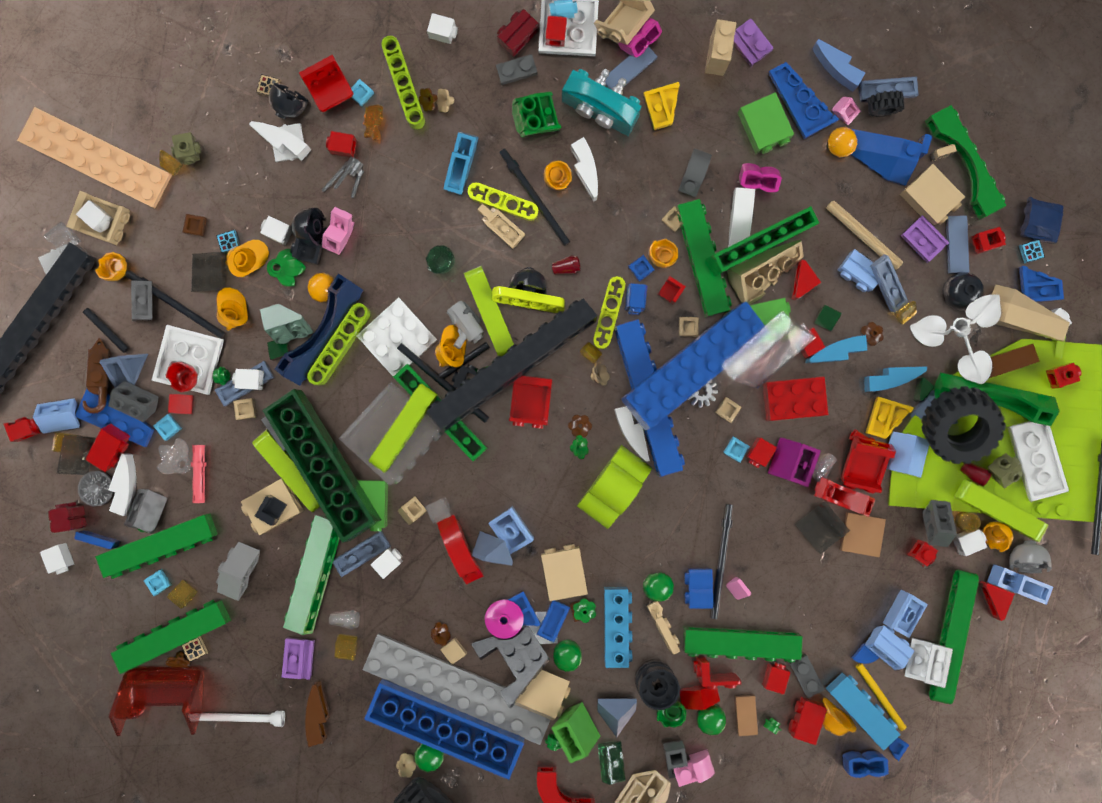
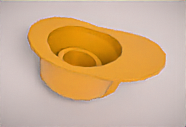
M253 239L247 241L240 246L233 247L228 252L225 263L234 276H247L266 263L269 256L268 247L260 240Z
M225 287L217 293L216 317L218 322L226 327L227 331L244 325L248 320L245 297L241 292L231 287Z
M447 326L443 330L440 343L436 346L435 355L440 367L452 366L457 368L464 362L466 340L460 349L453 346L459 337L457 326Z
M823 698V703L828 710L823 722L824 728L837 736H842L849 731L856 732L857 729L853 720L827 698Z

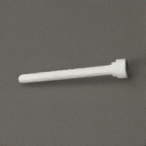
M275 711V713L272 712L271 714L194 713L192 719L194 721L270 722L274 727H283L285 711Z

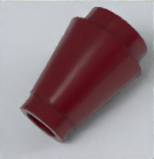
M571 255L552 263L554 274H577L578 271H581L578 256Z
M973 463L963 464L960 468V471L977 486L981 485L984 487L992 476L988 469Z

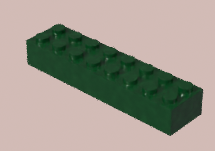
M293 389L262 410L342 543L353 540L381 521V518L303 390Z

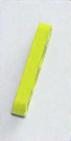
M475 182L468 187V195L475 202L528 221H532L538 216V207L533 202ZM476 188H479V191L484 194L485 190H487L485 200H482L484 198L483 195L477 194L474 196L472 189L476 190ZM491 194L499 195L500 199L497 203L494 204L489 201ZM508 201H516L518 204L517 208L514 210L508 209ZM521 203L524 204L523 208L525 209L532 207L535 213L530 214V216H527V212L524 210L518 213Z
M613 277L608 283L593 338V343L598 349L607 348L611 342L626 285L621 277ZM616 281H620L619 285L622 286V288H618L616 295L620 294V298L615 295H608L609 292L613 294L614 286L611 284ZM615 299L617 307L609 309L606 305L607 300ZM604 317L612 319V325L608 328L604 327L601 323ZM599 328L604 331H610V334H605L607 343H603L602 346L599 345V341H596L602 335V332H598Z
M502 286L494 287L492 290V300L498 303L552 313L565 310V300L561 297Z

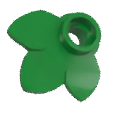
M290 249L280 251L277 257L270 260L267 264L268 274L277 278L280 284L288 287L295 286L294 277L306 270L302 262L292 257ZM274 265H279V266H280V270H279V271H275V270L273 269V266H274Z

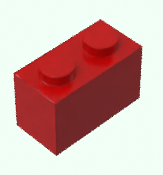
M112 424L105 426L100 430L85 460L104 472L117 467L121 453L129 445L127 442L130 435Z
M801 696L800 701H797L795 705L796 714L794 720L792 719L789 723V733L795 739L816 745L827 708L823 703Z

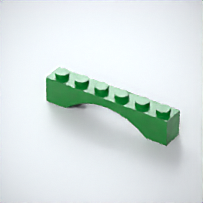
M952 105L926 119L925 122L933 137L948 145H955L956 152L966 164L972 184L970 205L978 219L981 220L1007 206L1003 194L996 187L995 179L987 171L985 161L980 158L977 146L971 142L967 128L959 120L957 110L953 109Z
M941 372L934 385L936 399L940 397V393L944 391L947 393L951 388L956 387L960 389L961 386H968L970 389L971 387L978 388L980 391L986 392L997 406L1011 410L1033 423L1052 426L1060 412L1056 397L987 382L978 384L963 377Z

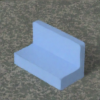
M74 398L37 404L33 419L42 433L79 428L80 423L75 416L78 403Z

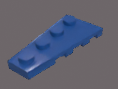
M787 62L768 72L804 139L838 122L837 116L833 115L827 109L826 104L814 95V91L802 82V78Z
M86 389L75 414L77 418L100 428L112 424L130 435V441L143 447L148 446L155 430L145 421H139L109 407L111 395L108 393L105 408L99 413H88L84 410L82 402L86 401L88 407L95 408L98 405L99 395L92 394Z

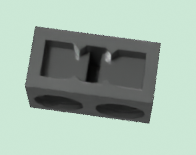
M124 381L111 391L108 406L144 422L156 412L159 397Z
M931 500L923 511L928 544L948 547L957 535L951 504L947 501Z

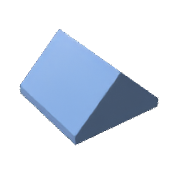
M892 431L888 444L893 445L896 453L894 459H889L886 469L921 478L929 443L925 438Z
M513 506L488 523L497 537L505 541L510 554L534 540L533 535Z
M900 590L883 624L910 638L928 604L912 594Z

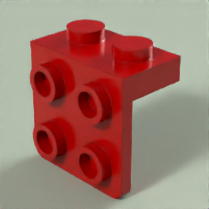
M333 55L299 72L321 112L331 109L354 95Z
M699 655V657H696V661H693V671L705 689H717V686L736 688L737 685H741V679L736 673L710 674L709 661L704 655Z

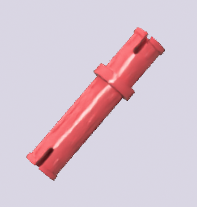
M192 445V503H205V466H207V462H205V445Z

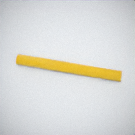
M862 663L857 664V670L896 723L899 730H905L907 726Z

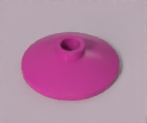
M498 600L491 604L485 614V625L488 631L493 636L501 639L515 636L523 625V613L520 607L510 600ZM506 617L508 621L503 624L500 619Z

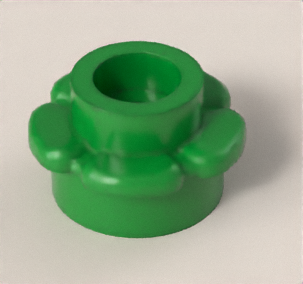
M225 367L215 369L213 371L214 382L225 385L230 380V372Z
M773 718L765 719L766 722L763 726L777 735L779 730L782 731L779 728L781 725Z
M549 734L548 738L544 741L550 750L557 751L562 748L555 734Z

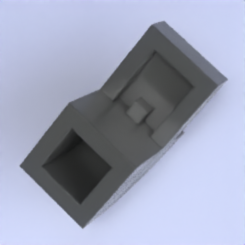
M693 149L678 191L694 197L697 196L707 172L711 154Z
M682 740L663 743L669 779L676 777L673 769L688 766Z

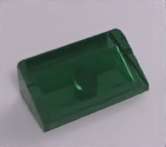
M621 741L598 744L602 782L612 785L625 781Z

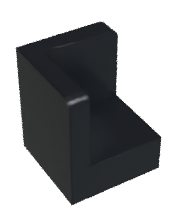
M267 495L254 517L270 526L276 525L287 504L272 495Z

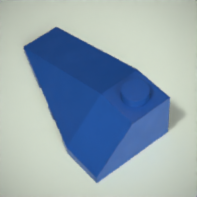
M852 129L858 142L855 151L850 155L862 161L869 169L875 170L885 180L906 186L918 163L923 144L903 138Z

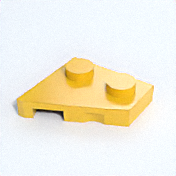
M679 82L643 93L654 130L673 124Z
M876 397L866 434L886 439L893 429L898 427L902 420L913 411L914 407Z

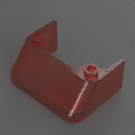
M196 667L133 668L126 671L108 716L116 736H121L126 719L140 717L144 713L146 706H182V713L190 733L195 735L202 712V675L200 670Z

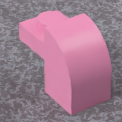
M334 207L331 211L330 225L323 234V248L338 255L341 253L353 230L352 214Z
M707 749L689 755L688 766L673 769L679 787L696 781L701 783L714 775L715 771Z

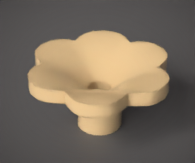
M439 89L438 100L436 101L438 110L440 112H448L450 104L454 103V98L449 96L447 89Z
M597 362L592 368L591 379L605 386L610 376L606 366Z
M403 753L400 756V760L397 761L396 768L399 770L400 777L410 778L416 769V763L412 754L407 755Z

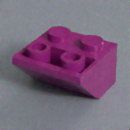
M779 437L777 449L773 454L767 473L808 487L821 450Z

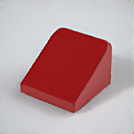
M169 394L168 413L192 414L193 395Z

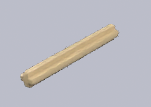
M836 201L830 202L827 210L880 257L889 255L895 270L903 264V261Z

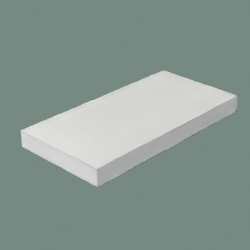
M1028 421L1007 427L1015 456L1022 464V480L1028 500L1032 502L1068 492L1069 489L1050 426Z

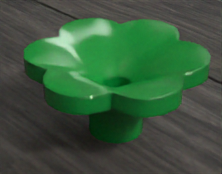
M578 435L573 440L572 445H570L571 452L578 456L579 459H584L585 455L589 453L587 439L583 438L582 435Z
M586 598L581 599L579 603H575L573 605L575 611L574 618L581 620L583 623H588L590 619L596 617L595 603L589 602Z

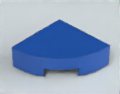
M864 643L851 657L856 662L863 664L872 663L879 659Z
M898 737L888 747L893 757L899 761L909 744Z

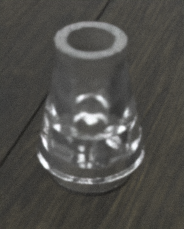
M827 454L817 462L812 477L817 481H820L821 477L827 479L837 459L833 455Z
M354 610L331 613L329 622L330 625L353 630L359 626L360 616Z

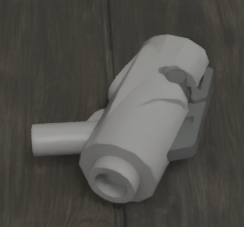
M459 301L447 310L446 313L449 315L453 325L458 327L459 337L453 345L455 348L460 349L466 339L469 343L473 341L475 344L483 338L482 334L484 331L479 325L481 319L465 302Z

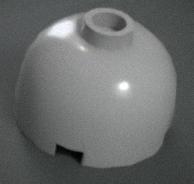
M1027 540L1024 541V544H1020L1012 550L1009 567L1011 570H1014V567L1019 568L1018 572L1042 573V569L1046 568L1047 572L1052 570L1051 556L1047 549L1036 544V541Z

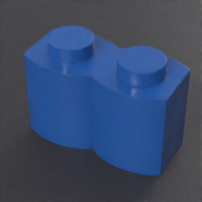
M628 284L625 310L628 311V314L640 315L641 312H644L646 308L647 285Z
M688 568V573H684V584L688 585V592L684 594L685 604H688L689 609H713L712 569Z
M851 751L843 754V769L852 777L862 778L867 775L882 777L889 774L888 759L878 751H866L862 754Z

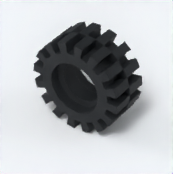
M885 91L872 95L867 99L869 115L872 117L889 116L905 109L904 97L901 91Z

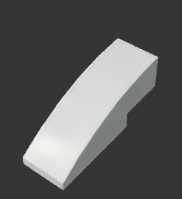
M251 121L249 123L256 132L281 154L288 149L302 161L311 151L306 143L286 130L260 122Z
M583 137L571 144V151L578 161L574 165V171L594 202L597 200L598 195L597 171L591 150Z
M735 188L733 191L728 247L750 237L755 189Z
M627 407L614 409L617 422L629 445L645 462L650 461L643 427L640 424H634L632 413Z
M130 453L121 454L108 489L115 492L109 511L122 516L128 515L136 495V469L133 455Z

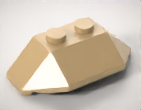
M657 770L633 774L614 803H666L671 782Z

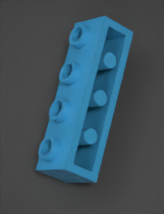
M604 587L606 668H629V662L633 660L632 650H629V643H632V631H629V623H632V611H628V604H632V592H628L627 587Z
M841 673L826 687V690L884 751L901 735L896 730L898 726L891 718L887 720L883 716L885 712L877 703L873 705L869 701L871 696L864 689L860 691L856 687L858 682L851 675L847 677Z

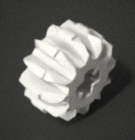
M708 382L703 386L705 395L699 396V391H697L687 400L693 398L691 405H695L698 401L699 408L703 407V401L706 406H709L710 402L708 399L711 401L716 400L711 395L718 393V390H712L716 383L709 384Z

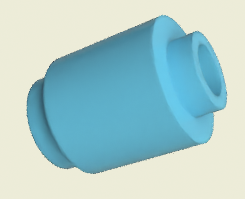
M554 0V3H549L551 16L567 17V19L575 18L574 14L578 13L576 1Z

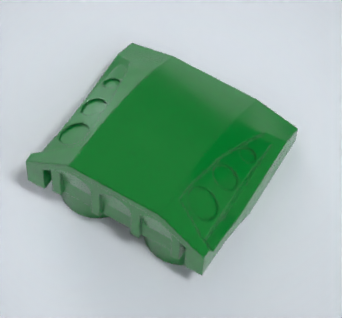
M552 92L535 93L515 98L512 101V115L516 131L522 138L536 133L552 132L561 129L552 100Z

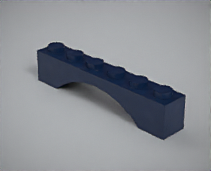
M338 273L328 288L327 307L320 325L307 341L296 349L285 353L274 370L300 386L364 290Z

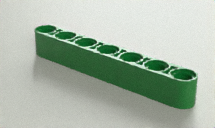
M956 570L953 575L939 645L952 648L953 651L945 688L932 684L930 686L929 697L932 701L950 705L954 702L979 577L976 573Z

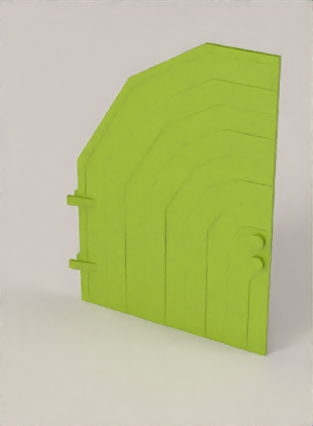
M1020 339L989 356L992 357L1033 343L1040 362L989 378L986 382L1056 397L1060 412L1050 428L1069 491L1031 502L1028 500L1022 476L1018 481L1013 482L1005 489L992 478L989 479L984 487L978 486L1036 518L1094 522L1099 462L1097 461L1098 454L1101 452L1102 345L1065 342V339L1064 342L1054 339L1052 341ZM1067 363H1075V366L1078 365L1080 367L1082 375L1079 378L1081 381L1062 388H1051L1046 370ZM959 371L953 374L955 376L962 377ZM998 406L1004 415V422L1006 424L1005 431H1002L1004 433L1003 439L998 441V447L996 449L993 448L990 455L981 457L982 460L977 462L973 460L971 463L988 469V466L996 458L1001 457L1005 453L1012 458L1016 457L1007 427L1028 422V419ZM914 415L902 433L925 438L922 432V420ZM968 415L957 420L958 423L952 424L949 428L948 435H960L969 431L975 425L978 416ZM930 445L921 478L891 470L889 506L925 509L931 500L950 502L952 511L982 513L954 497L963 480L975 484L960 471L964 463L954 464L951 461L942 460L941 457L934 453Z

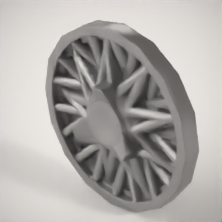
M90 471L85 474L78 484L80 499L90 506H102L108 503L114 492L108 490L112 481L111 477L102 471Z

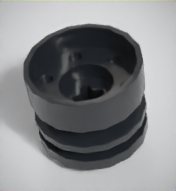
M652 660L644 663L638 669L635 676V685L641 700L646 706L654 710H664L676 703L680 695V685L677 677L667 664ZM658 679L659 683H655V685H653L652 682H656Z

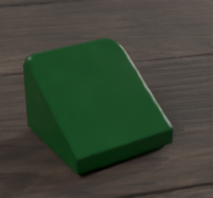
M824 305L821 307L814 324L831 332L842 313Z
M274 340L267 342L269 358L272 361L281 359L285 353L290 351L288 343L277 344Z
M924 377L917 379L913 399L915 402L923 401L934 389V386Z

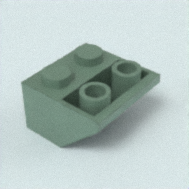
M280 304L260 309L264 330L277 344H285L291 339L304 338L308 334L313 333V329L302 315Z

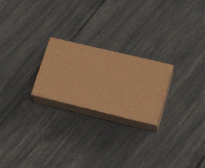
M755 695L735 696L738 736L758 735Z

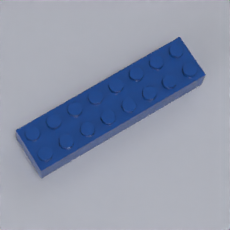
M747 301L736 306L622 397L621 400L644 430L651 429L770 333V331Z
M639 319L617 325L614 328L631 389H634L657 370L655 361H651L649 356L652 353L650 344L645 342L644 339L646 334L644 324H640ZM666 416L651 429L644 430L656 473L660 477L682 471V466L685 465L683 455L678 453L677 447L680 446L676 435H673L671 428H674L671 416Z
M383 678L377 687L364 719L508 780L511 777L525 740L524 737Z

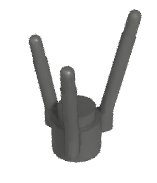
M350 157L322 188V192H325L340 175L341 177L334 185V189L339 187L347 175L352 177L357 175L351 198H354L360 178L364 173L361 170L363 164L356 158Z

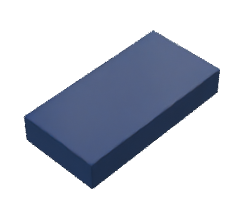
M85 530L77 531L74 536L75 540L110 550L119 547L120 540Z
M557 600L552 601L537 635L554 643L570 610V606Z

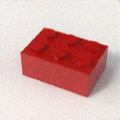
M825 377L762 383L766 421L829 415Z

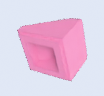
M842 97L831 109L846 125H849L861 112L851 97Z
M735 577L726 584V587L737 600L751 595L749 589L738 577Z

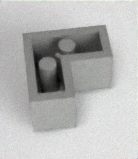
M238 542L235 548L232 547L228 552L227 560L221 562L218 568L217 592L239 601L248 587L249 575L258 563L260 550Z

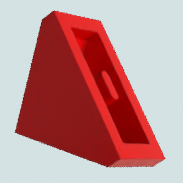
M800 260L797 263L791 300H797L821 283L806 260Z
M983 581L978 582L993 618L1000 621L1005 620L1015 594Z
M702 685L680 689V700L685 709L705 710L720 702L718 688L705 689Z

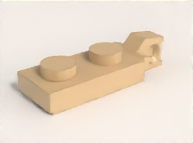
M483 204L477 209L484 216L482 219L484 224L512 249L525 237L526 234L498 209L492 208L489 210Z
M658 601L650 603L646 607L668 650L672 654L680 652L678 638L675 634H671L669 630L671 625L667 618L662 617L663 608Z

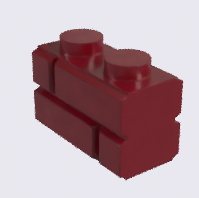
M522 9L520 13L518 11L515 12L510 18L511 22L507 26L503 25L497 32V42L513 57L540 30V24L525 9Z
M76 502L55 505V509L48 511L49 520L51 521V532L57 533L85 528L87 524L86 517H84V506H76Z

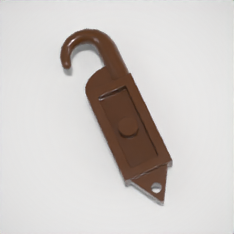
M98 338L93 347L88 349L86 387L90 393L99 395L98 405L95 408L88 407L86 401H83L82 405L85 411L92 414L101 412L107 402L109 377L100 364V360L110 358V350L105 347L101 338Z

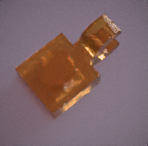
M366 106L363 124L366 126L365 138H371L373 134V141L380 139V131L377 126H381L383 106Z

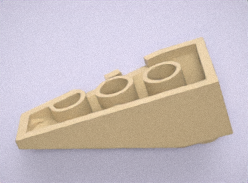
M796 240L766 250L728 269L729 283L742 303L747 301L750 305L761 299L766 294L764 291L771 284L774 286L778 282L777 278L783 272H788L804 257L802 241Z
M995 285L992 295L998 294L1000 296L1001 317L996 323L997 325L1064 342L1070 322L1016 289Z

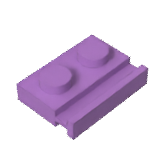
M751 18L735 30L733 44L750 67L774 49Z
M923 215L901 235L926 263L930 262L949 244Z
M289 637L285 639L282 678L311 679L315 640Z

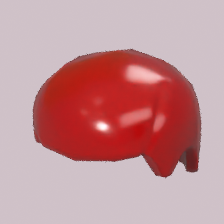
M174 362L168 367L166 378L169 379L171 382L170 387L174 390L188 392L197 384L198 374L193 366L185 362Z

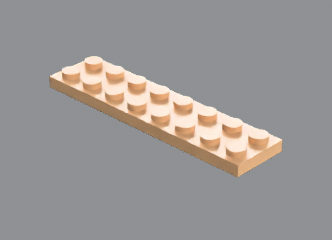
M36 107L33 108L17 140L154 209L172 176L170 173Z

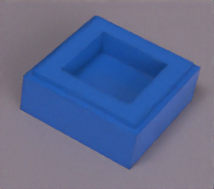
M924 134L919 139L918 143L923 144L919 158L928 153L932 135Z
M644 255L628 266L639 282L655 271Z

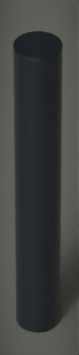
M89 308L83 311V314L123 353L128 351L129 347Z
M484 342L465 355L462 365H466L488 350L490 346L487 342ZM462 365L457 368L449 366L439 375L445 379L459 370Z

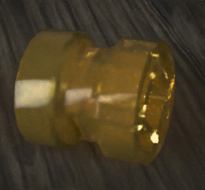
M960 512L955 516L954 523L960 530L974 532L980 527V518L974 513Z

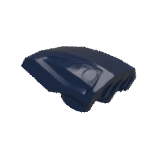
M1033 197L1027 198L1029 203L1024 208L1026 216L1024 224L1021 226V236L1056 244L1062 224L1063 206L1033 199Z

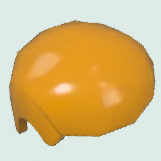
M838 127L832 131L828 138L830 152L839 158L848 157L852 154L858 142L855 132L847 127Z
M552 161L544 170V181L553 190L565 189L572 181L571 169L567 163L562 161Z
M665 238L659 241L654 240L649 248V257L652 263L660 268L672 266L679 256L676 245Z
M110 252L98 260L99 267L95 269L99 278L107 281H118L126 274L127 262L122 255Z
M323 272L317 273L310 278L307 288L312 299L320 303L328 301V288L334 281L333 276Z
M990 522L983 529L987 539L985 543L990 549H998L1000 553L1009 549L1014 537L1008 525L1001 522Z

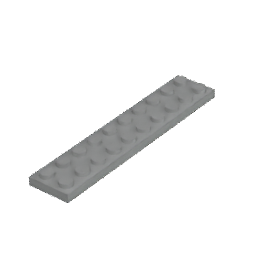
M380 633L377 634L363 668L366 672L524 737L526 740L538 745L541 744L550 723V719L517 705L509 708L500 691L506 688L505 686Z

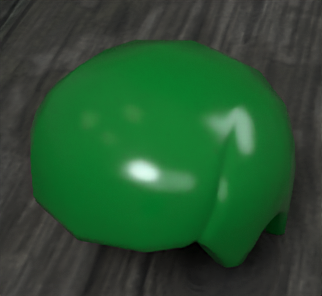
M665 573L649 574L643 582V591L646 597L652 601H666L674 592V583L672 578Z
M567 639L560 641L555 646L553 661L559 670L571 672L580 666L582 651L575 641Z
M676 701L670 708L657 710V721H660L664 727H679L686 721V709L681 702Z
M714 704L705 710H698L697 723L703 733L711 736L718 735L724 730L726 716L724 710L718 704Z
M420 744L414 753L415 763L423 771H435L441 766L444 760V753L427 745Z

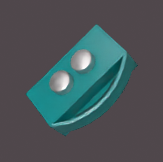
M579 69L578 72L572 70L562 89V102L575 108L576 112L581 116L589 119L591 117L594 118L600 126L607 129L613 128L629 136L639 118L642 105L639 104L640 100L634 96H630L629 99L622 96L626 79L621 78L616 87H613L611 90L605 87V81L609 75L607 69H604L595 81L588 78L589 73L583 69Z

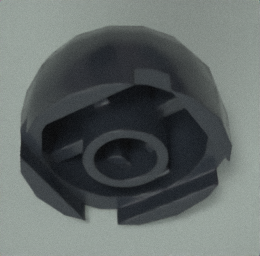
M280 83L273 84L268 96L271 108L276 111L275 115L282 119L298 117L304 112L309 101L301 93L289 90V87Z
M305 208L295 214L291 224V231L295 238L300 240L301 244L305 246L322 245L323 234L327 227L323 228V221H326L323 212L319 208Z
M526 267L517 271L511 277L509 288L547 295L546 280L534 268Z
M968 272L957 273L949 277L944 283L942 292L946 299L945 302L949 307L954 310L964 311L970 303L983 297L984 285L975 274Z

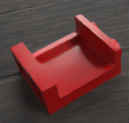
M521 376L513 382L509 421L513 422V426L524 427V423L532 424V428L543 429V425L548 424L552 379Z
M854 436L841 475L843 484L850 489L859 488L872 494L875 492L881 493L883 490L881 483L889 459H894L896 453L893 445Z

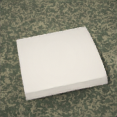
M912 638L910 647L914 650V653L908 659L904 676L945 688L953 649Z

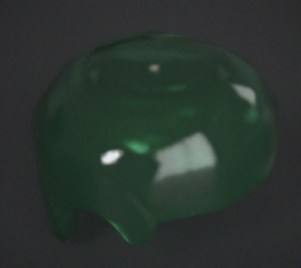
M437 245L430 249L425 258L428 266L427 269L434 274H446L451 271L455 263L452 250L444 245Z

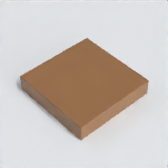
M846 512L840 550L880 557L886 519Z

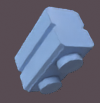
M855 249L848 254L838 268V271L841 272L840 276L847 281L852 280L855 282L856 287L862 292H870L878 284L870 267L873 262Z
M884 625L876 627L866 641L865 646L894 670L905 668L909 661L908 659L914 653V650L909 647L910 644L905 639L897 637L892 628Z

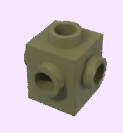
M191 132L172 136L173 146L171 147V152L174 158L185 165H190L200 160L199 153H201V147Z
M1007 453L996 458L988 466V470L992 474L991 478L1004 489L1013 482L1018 481L1023 475L1021 462L1016 457H1010Z

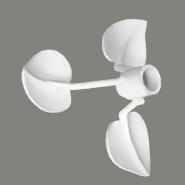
M998 294L986 295L970 303L966 309V316L969 319L957 318L953 322V326L951 325L947 331H945L947 328L945 320L936 315L927 316L910 325L915 338L923 345L929 347L941 345L944 342V335H948L952 331L958 337H963L969 355L963 356L959 360L958 371L960 375L966 380L978 384H983L988 380L992 371V360L985 351H977L973 354L967 335L971 331L970 324L977 322L980 327L986 328L995 325L999 321L1001 306Z

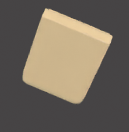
M416 496L398 510L399 514L409 525L427 511Z
M456 637L440 649L451 664H454L467 654V651Z

